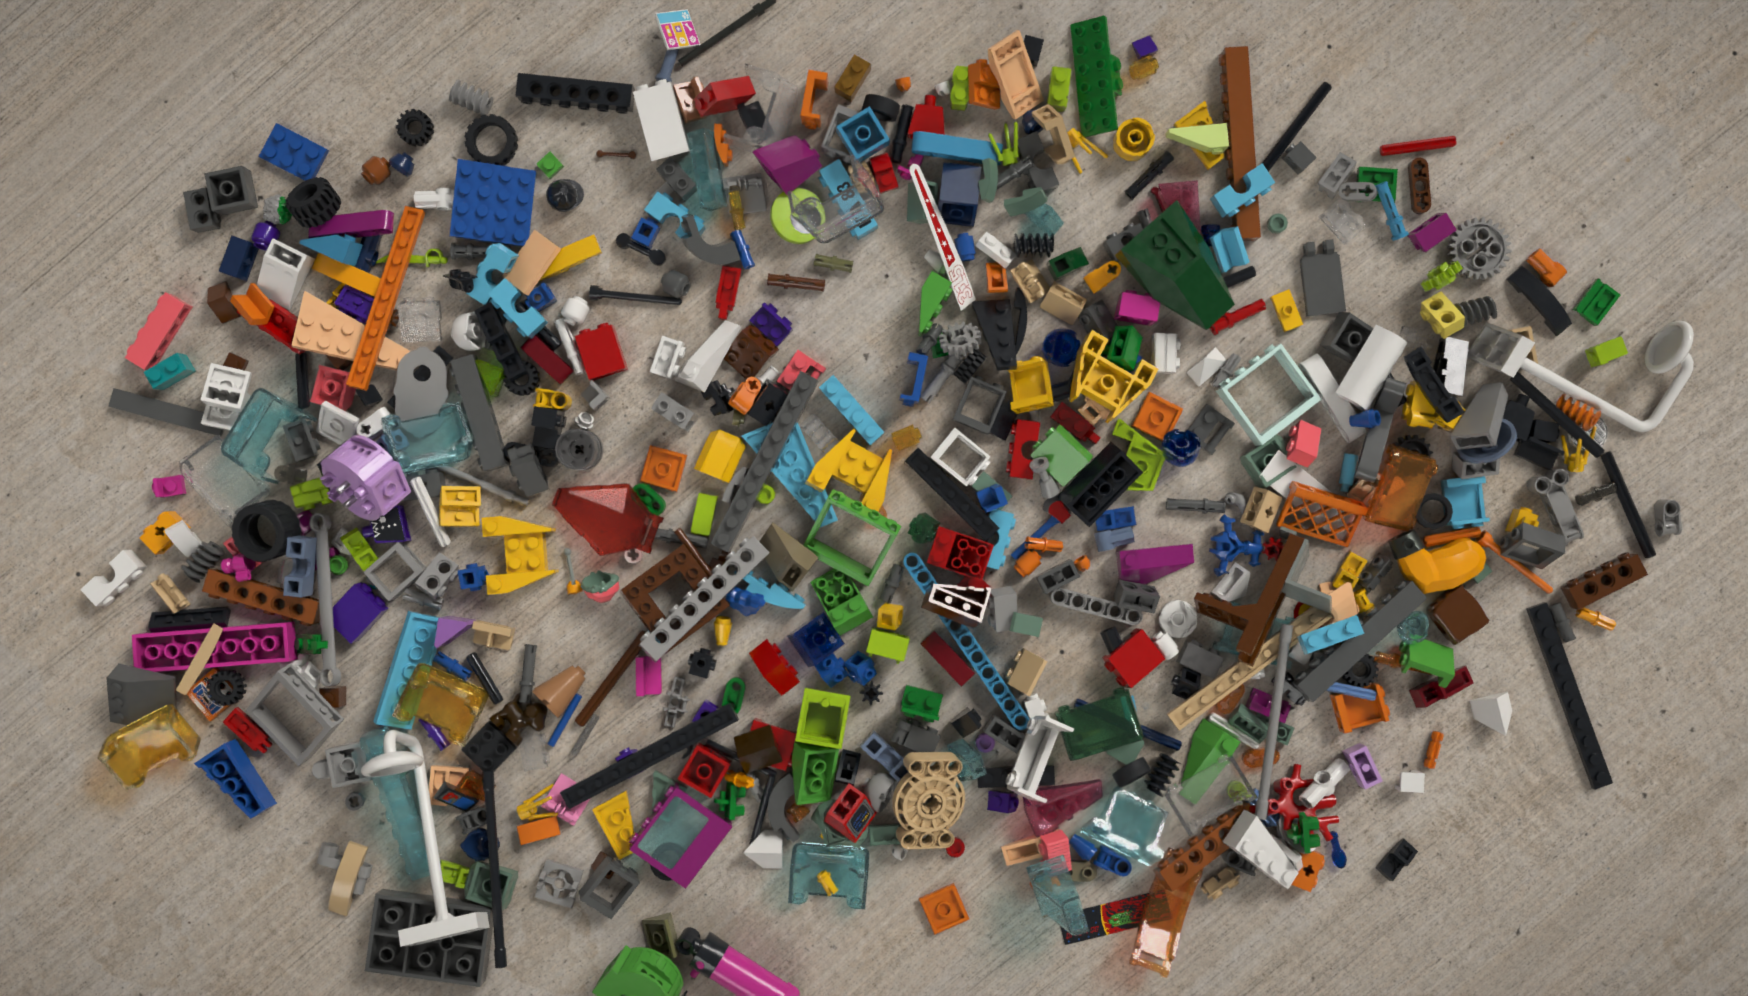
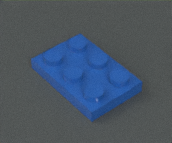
M276 123L258 157L306 181L316 177L329 150Z

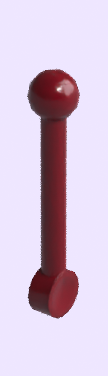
M1153 187L1151 193L1155 195L1163 213L1165 209L1158 194L1159 189L1158 187Z

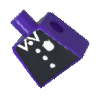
M403 505L393 507L384 516L382 515L375 521H370L371 525L362 527L363 537H374L375 543L412 541Z

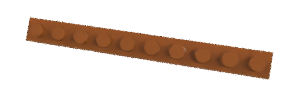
M1248 46L1225 47L1221 54H1219V66H1222L1220 84L1223 85L1224 90L1221 94V102L1225 106L1222 119L1223 123H1227L1229 147L1225 150V160L1228 161L1229 166L1226 170V178L1230 181V185L1235 192L1243 194L1246 192L1247 187L1242 177L1256 168ZM1258 195L1254 197L1256 201L1247 207L1243 204L1238 208L1240 211L1230 217L1232 218L1230 228L1238 226L1243 241H1256L1261 237Z

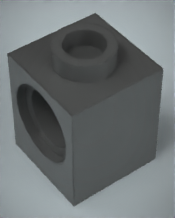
M1300 141L1297 145L1291 144L1285 150L1286 155L1282 159L1299 175L1317 157Z

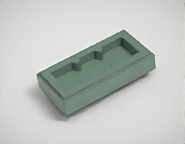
M900 823L868 825L870 846L900 844L896 837V830L901 826Z

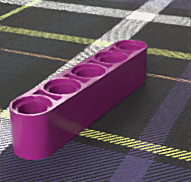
M376 210L334 215L324 224L309 228L308 239L331 235L344 237L345 234L355 238L392 234L394 213L388 210Z

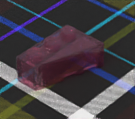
M1198 180L1158 184V189L1166 208L1178 200L1201 235Z

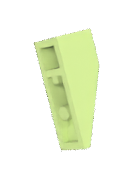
M1227 123L1171 128L1165 133L1166 138L1203 152H1212L1214 155L1224 153L1229 147Z

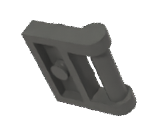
M1206 404L1184 436L1207 453L1213 455L1216 451V446L1229 428H1233L1235 423ZM1218 421H1220L1223 425L1209 444L1205 443L1204 440Z

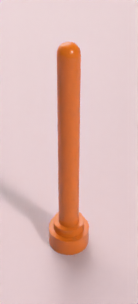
M1484 530L1481 532L1480 537H1476L1475 542L1481 545V547H1489L1546 593L1550 594L1553 592V588L1522 563L1501 556L1500 546L1494 542L1489 532Z

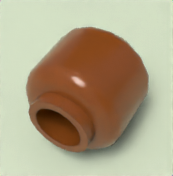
M372 156L362 165L363 172L361 175L369 184L380 185L391 175L389 169L391 165L384 157L380 159L377 156Z

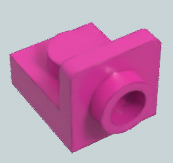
M916 154L915 157L911 156L907 167L910 168L912 164H917L920 167L924 155ZM899 165L897 168L899 176L905 180L912 179L910 170Z
M176 475L153 478L152 491L155 497L165 498L186 494L184 476Z

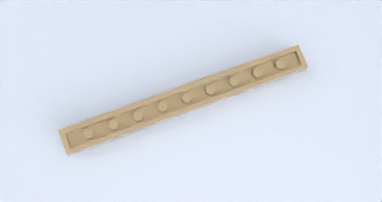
M1310 607L1288 624L1293 625L1289 649L1299 642L1297 636L1319 628L1333 617L1331 613ZM1280 630L1264 642L1253 667L1237 661L1168 712L1167 716L1180 731L1276 660L1280 644Z

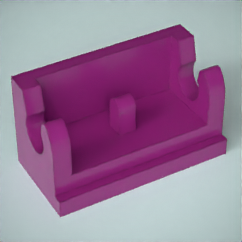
M1446 212L1437 213L1409 232L1407 236L1417 250L1421 249L1423 252H1426L1455 232L1456 228Z
M1252 688L1245 707L1269 717L1272 695ZM1282 700L1279 721L1282 723L1286 722L1291 708L1289 702Z

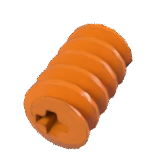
M1566 394L1561 395L1558 399L1556 406L1580 428L1582 427L1584 431L1590 430L1601 416L1600 410L1593 414L1594 407L1587 411L1586 403L1579 407V400L1572 404L1573 397H1569L1566 401Z

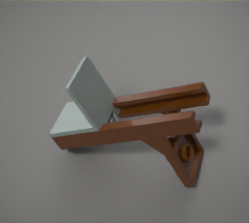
M1283 526L1279 529L1280 537L1287 539L1256 604L1232 606L1230 602L1216 600L1208 593L1201 594L1197 592L1194 597L1197 613L1244 631L1236 647V651L1240 652L1238 661L1252 667L1285 597L1327 613L1332 611V596L1297 583L1309 557V540L1297 536V531Z

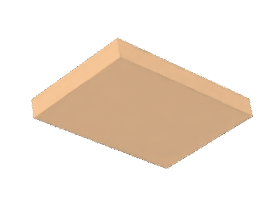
M534 230L525 245L518 252L519 257L511 271L504 273L502 277L509 280L517 289L529 296L561 248Z

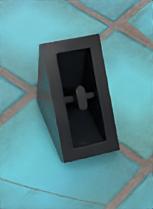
M846 749L842 750L835 782L846 785L850 783L854 786L861 753Z

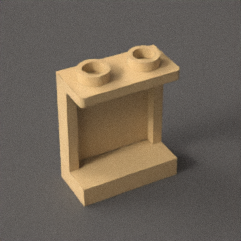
M1049 104L1031 112L1034 120L1046 131H1050L1053 145L1045 148V153L1057 165L1065 164L1074 158L1075 155L1062 115Z

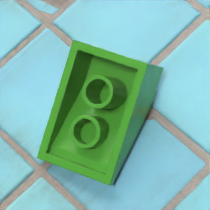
M794 742L792 769L795 803L797 805L831 800L839 749Z

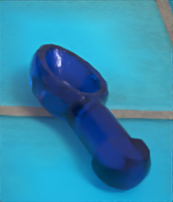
M1331 831L1330 833L1333 836V839L1330 840L1333 848L1332 861L1336 867L1342 869L1346 865L1347 857L1340 848L1337 832Z

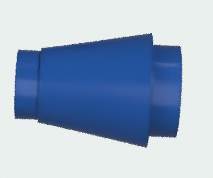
M1369 409L1351 415L1349 423L1351 427L1375 428L1380 425L1381 416L1378 410Z
M1076 834L1069 840V844L1083 860L1089 861L1098 850L1094 847L1095 844Z

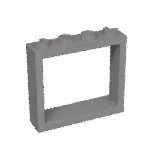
M291 663L276 672L246 709V712L298 766L309 760L344 720ZM279 683L324 727L307 748L263 704Z

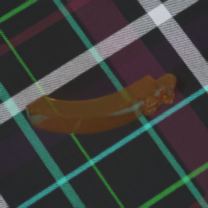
M1168 847L1163 859L1171 857L1175 849ZM1189 855L1190 861L1194 859L1191 855ZM1176 863L1174 866L1175 872L1179 870L1178 863ZM1203 869L1173 892L1166 890L1155 875L1143 908L1129 964L1133 966L1139 965L1160 973L1162 977H1168L1171 963L1175 959L1183 922L1196 886L1202 877ZM1140 953L1164 961L1163 966L1140 958Z

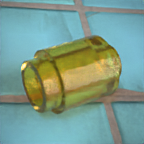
M1149 55L1132 62L1129 65L1132 79L1141 80L1156 74L1159 68L1157 59Z

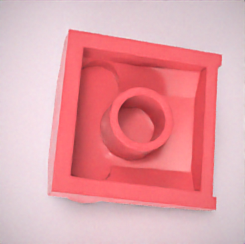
M319 365L310 402L321 405L324 401H327L346 411L351 407L356 388L346 385L350 372Z

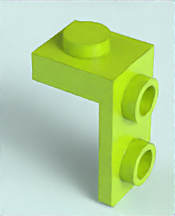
M1621 336L1585 349L1591 367L1609 363L1608 361L1628 354Z

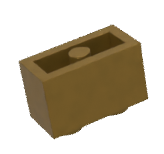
M854 54L834 87L835 93L852 102L871 71V64Z

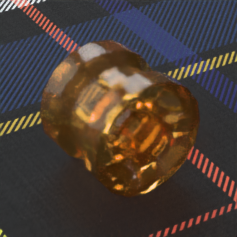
M793 803L786 812L791 814L793 821L797 823L809 814L810 810L805 808L803 804L797 805Z

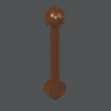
M598 150L596 152L599 158L603 156H617L635 159L637 156L634 151L629 153H613Z

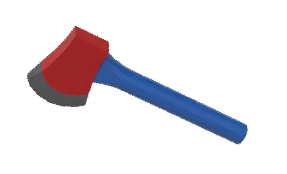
M1058 495L1048 498L1044 502L1043 511L1050 514L1051 517L1030 537H1042L1051 527L1058 523L1063 524L1071 516L1062 501L1057 497ZM1024 542L1011 556L1015 560L1018 559L1027 550L1024 544H1032V542Z

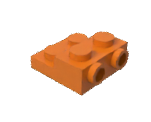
M976 60V63L968 65L969 104L993 110L1000 109V86L990 70L988 60Z

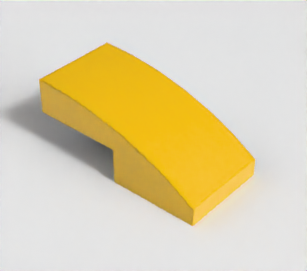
M1349 550L1334 578L1332 586L1339 588L1346 582H1350L1353 590L1359 580L1358 576L1368 560Z

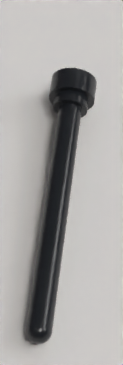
M591 285L589 291V300L592 301L611 298L671 305L682 304L681 298L608 291L599 288L597 285Z

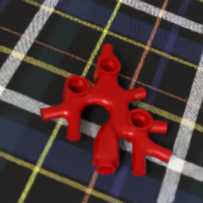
M1300 764L1293 765L1290 778L1284 777L1274 781L1273 789L1280 795L1279 799H1268L1267 816L1277 813L1281 814L1284 817L1283 830L1286 831L1291 829L1294 819H1299V813L1305 812L1306 817H1317L1315 814L1316 810L1328 809L1336 805L1334 794L1324 796L1314 808L1309 809L1304 805L1298 806L1293 801L1294 791L1298 788L1308 787L1314 781V779L1303 780L1300 778ZM1256 805L1249 807L1250 813H1255ZM1337 815L1317 817L1319 820V831L1326 842L1333 839V836L1328 830V825L1339 823V817ZM1309 830V834H1314V830Z

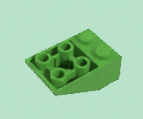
M934 271L930 273L921 290L918 334L920 337L923 333H928L933 323L931 319L938 317L943 307L941 305L942 301L947 302L953 290L951 288L952 282Z
M834 568L811 581L831 623L840 636L873 618L856 584L848 575Z

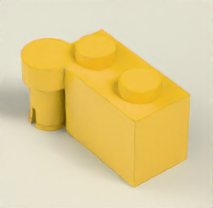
M1415 380L1411 381L1406 388V395L1408 396L1402 408L1403 420H1407L1408 426H1423L1432 429L1434 426L1432 421H1435L1433 416L1435 410L1425 398Z

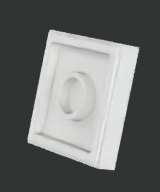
M324 401L321 404L316 433L341 445L356 435L359 418Z

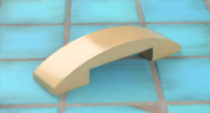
M349 841L332 886L329 911L344 916L348 915L358 873L364 863L368 850L367 846Z

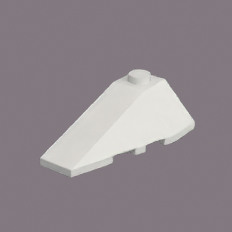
M725 320L686 360L674 380L705 393L741 326Z

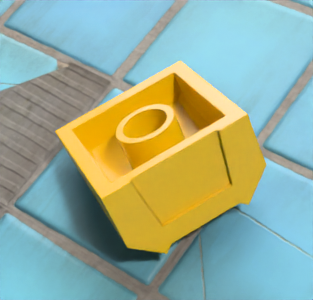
M720 429L712 431L704 444L694 469L730 483L746 446L741 438Z

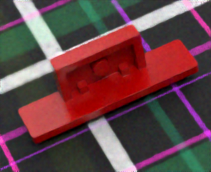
M269 299L274 305V309L268 324L256 326L273 336L275 340L285 344L293 352L298 354L305 352L306 350L292 348L298 317Z

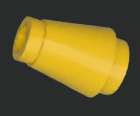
M717 616L716 621H714L717 645L728 644L733 624L730 617Z

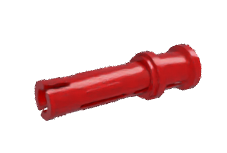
M1259 299L1231 313L1226 312L1210 327L1213 335H1217L1221 330L1230 329L1235 323L1266 310V307H1263L1266 304L1263 299Z

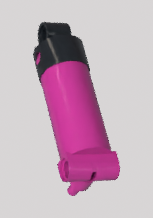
M687 927L676 941L675 946L679 953L693 955V959L689 964L693 968L690 972V976L696 978L701 973L736 996H800V991L794 985L777 977L731 947L712 932H709L706 938L702 940L696 929Z

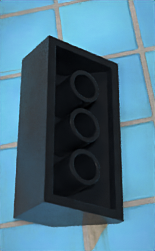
M1110 442L1057 497L1090 527L1143 471L1122 450Z

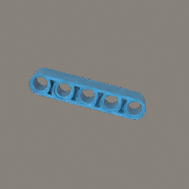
M922 131L913 132L911 152L914 154L983 164L982 160L990 158L996 161L997 165L1002 163V161L998 162L997 154L992 143L989 141ZM996 143L1002 154L1003 144Z

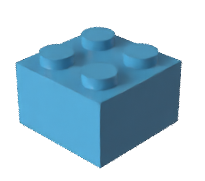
M870 106L836 126L837 134L856 164L861 163L890 144L888 135Z

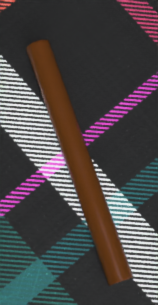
M678 528L674 533L710 578L713 575L711 568L682 529ZM715 579L712 581L717 589L722 588L720 580Z

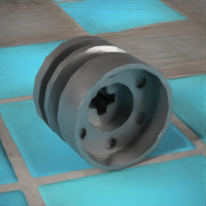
M580 429L567 430L560 435L556 442V457L566 468L574 470L591 469L602 459L603 445L599 437L593 432ZM580 446L585 447L583 448L584 453H579L581 451Z

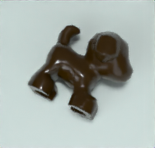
M520 693L516 694L514 699L508 702L501 711L489 718L500 730L505 727V720L509 721L511 727L505 735L517 747L523 741L521 732L528 726L538 732L544 729L548 711L547 707L539 702H531L523 711L519 705Z

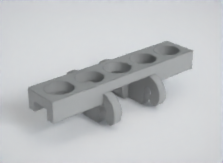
M675 676L671 692H666L667 695L671 696L668 708L663 707L664 711L667 710L664 726L674 728L678 711L681 714L688 712L685 709L687 701H690V699L687 698L688 696L682 697L685 678ZM677 680L682 681L681 687L676 686ZM679 689L680 691L679 693H675L674 690ZM676 698L678 705H672L671 700ZM683 700L682 708H679L680 701ZM669 717L674 718L672 724L668 723Z

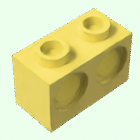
M1442 291L1421 302L1420 315L1422 319L1428 321L1436 334H1440L1443 339L1464 328V315Z

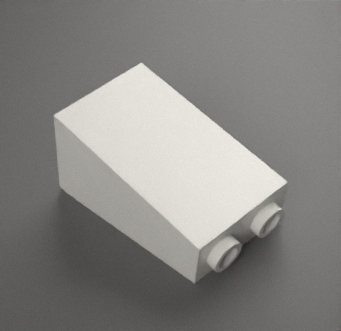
M666 79L656 81V86L648 87L647 84L636 87L637 91L633 92L651 161L691 150L672 82H667Z

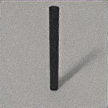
M710 739L707 740L705 746L740 762L737 752ZM768 767L756 770L767 776L768 774H774L775 776L777 774L776 771Z
M768 774L749 842L750 845L760 835L776 777L774 774Z

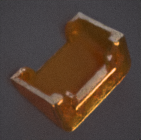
M1389 444L1386 453L1389 455L1387 460L1384 461V470L1372 500L1369 499L1368 501L1370 506L1367 507L1366 516L1362 515L1365 521L1373 524L1409 531L1416 524L1415 516L1432 475L1434 476L1437 473L1438 464H1436V460L1432 457Z

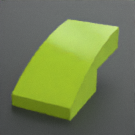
M698 494L691 527L692 534L710 537L718 496Z
M357 527L340 537L363 572L379 559Z
M440 860L443 882L451 883L455 887L464 889L470 868Z

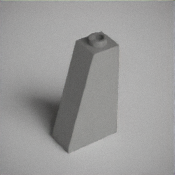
M1502 382L1483 384L1450 436L1457 450L1496 446L1508 399V393Z

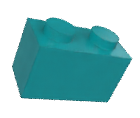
M175 353L144 371V374L153 389L165 390L193 374L196 370L187 355Z

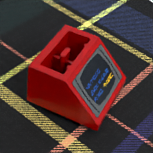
M849 783L827 812L824 821L856 843L877 812L871 806L866 795Z

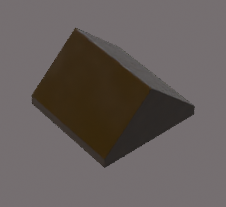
M771 724L734 736L737 756L746 774L783 761Z

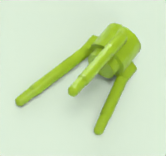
M1014 122V149L1011 148L1008 124H1004L1007 149L1002 150L1003 154H1001L992 134H988L997 154L998 162L1002 161L1003 166H1010L1018 162L1017 122Z

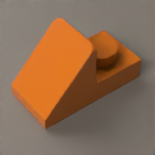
M997 262L986 263L987 293L1008 292L1006 269Z

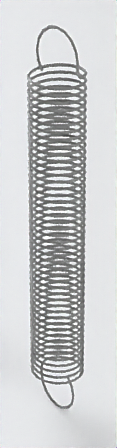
M596 714L592 715L593 718L589 720L590 723L586 725L587 728H585L583 730L584 733L580 735L582 738H579L577 740L579 743H576L574 745L576 749L573 748L571 750L573 751L571 755H578V749L580 751L582 748L581 744L583 746L585 743L583 735L585 738L586 730L588 733L589 725L592 731L594 728L593 723L594 725H596L597 723L595 718Z

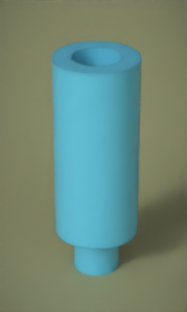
M1344 453L1338 483L1341 484V492L1348 493L1349 486H1353L1358 455Z

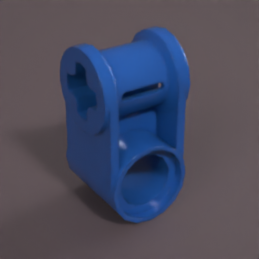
M1100 846L1101 850L1093 864L1122 877L1130 874L1132 866L1125 856L1116 853L1106 846ZM1120 862L1127 863V867L1124 870L1117 869Z

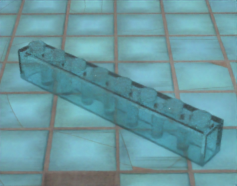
M388 726L365 732L360 737L359 743L362 751H365L367 756L366 762L380 754H384L383 739L386 732L389 731ZM404 772L373 777V783L380 792V802L386 808L387 821L391 822L393 827V837L398 841L399 854L402 858L404 857L407 875H410L412 881L430 876L422 821Z

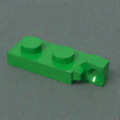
M296 634L294 645L297 653L321 654V649H328V641L321 640V634Z

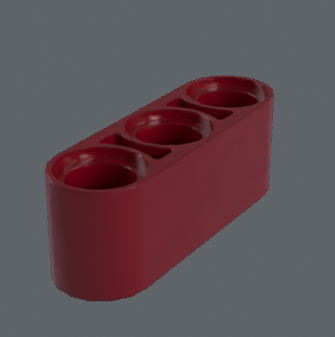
M537 335L533 338L529 337L520 347L560 385L574 372Z

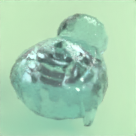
M1413 611L1397 626L1398 635L1403 642L1414 645L1424 641L1428 636L1429 620L1427 615L1422 611Z

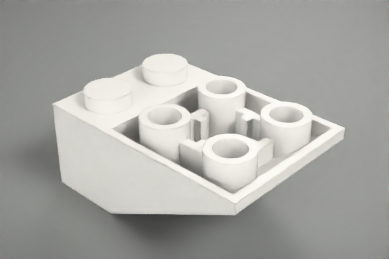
M272 239L263 258L257 286L268 299L290 310L315 259L280 241Z

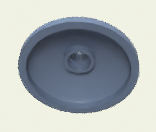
M1502 419L1496 446L1457 450L1458 454L1463 460L1470 463L1483 464L1495 461L1507 454L1515 444L1517 439L1516 429L1510 421Z

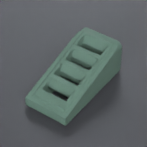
M1240 703L1230 714L1228 723L1260 744L1267 737L1268 727L1243 704Z

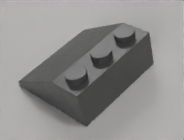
M118 663L106 677L110 722L126 726L176 723L178 721L176 679L174 676Z

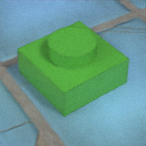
M551 151L536 163L549 179L553 178L564 168Z

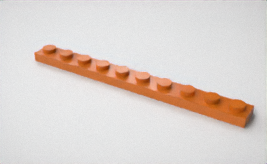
M409 206L404 208L346 382L348 387L365 391L368 389L425 216V211Z

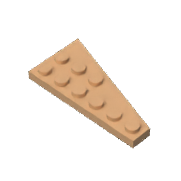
M304 291L292 348L354 361L365 325ZM385 337L375 366L397 371L399 362L410 351Z

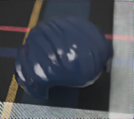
M478 828L470 832L460 844L465 854L475 861L489 859L487 829ZM497 837V840H498V850H499L500 841H499V839H498V837Z

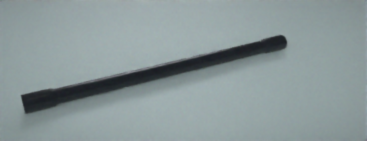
M494 770L482 771V782L485 797L494 927L495 968L507 967V955L503 927Z

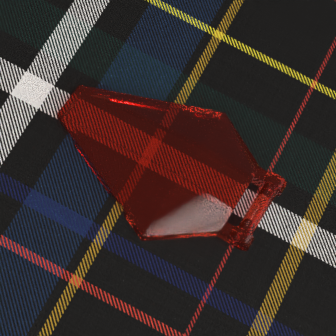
M628 483L558 488L552 502V506L559 511L562 517L581 537L586 539L599 556L633 549L651 554L653 549L651 546L658 527L664 520V517L649 511ZM650 519H652L653 521H652L651 527H650V529H649L648 535H647L646 540H645V543H644V545H643V544H641V543H642V541L644 540V537H645V535H646L647 529H648L649 524H650Z

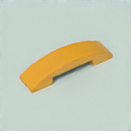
M319 252L311 268L374 297L381 278L352 265L341 263Z

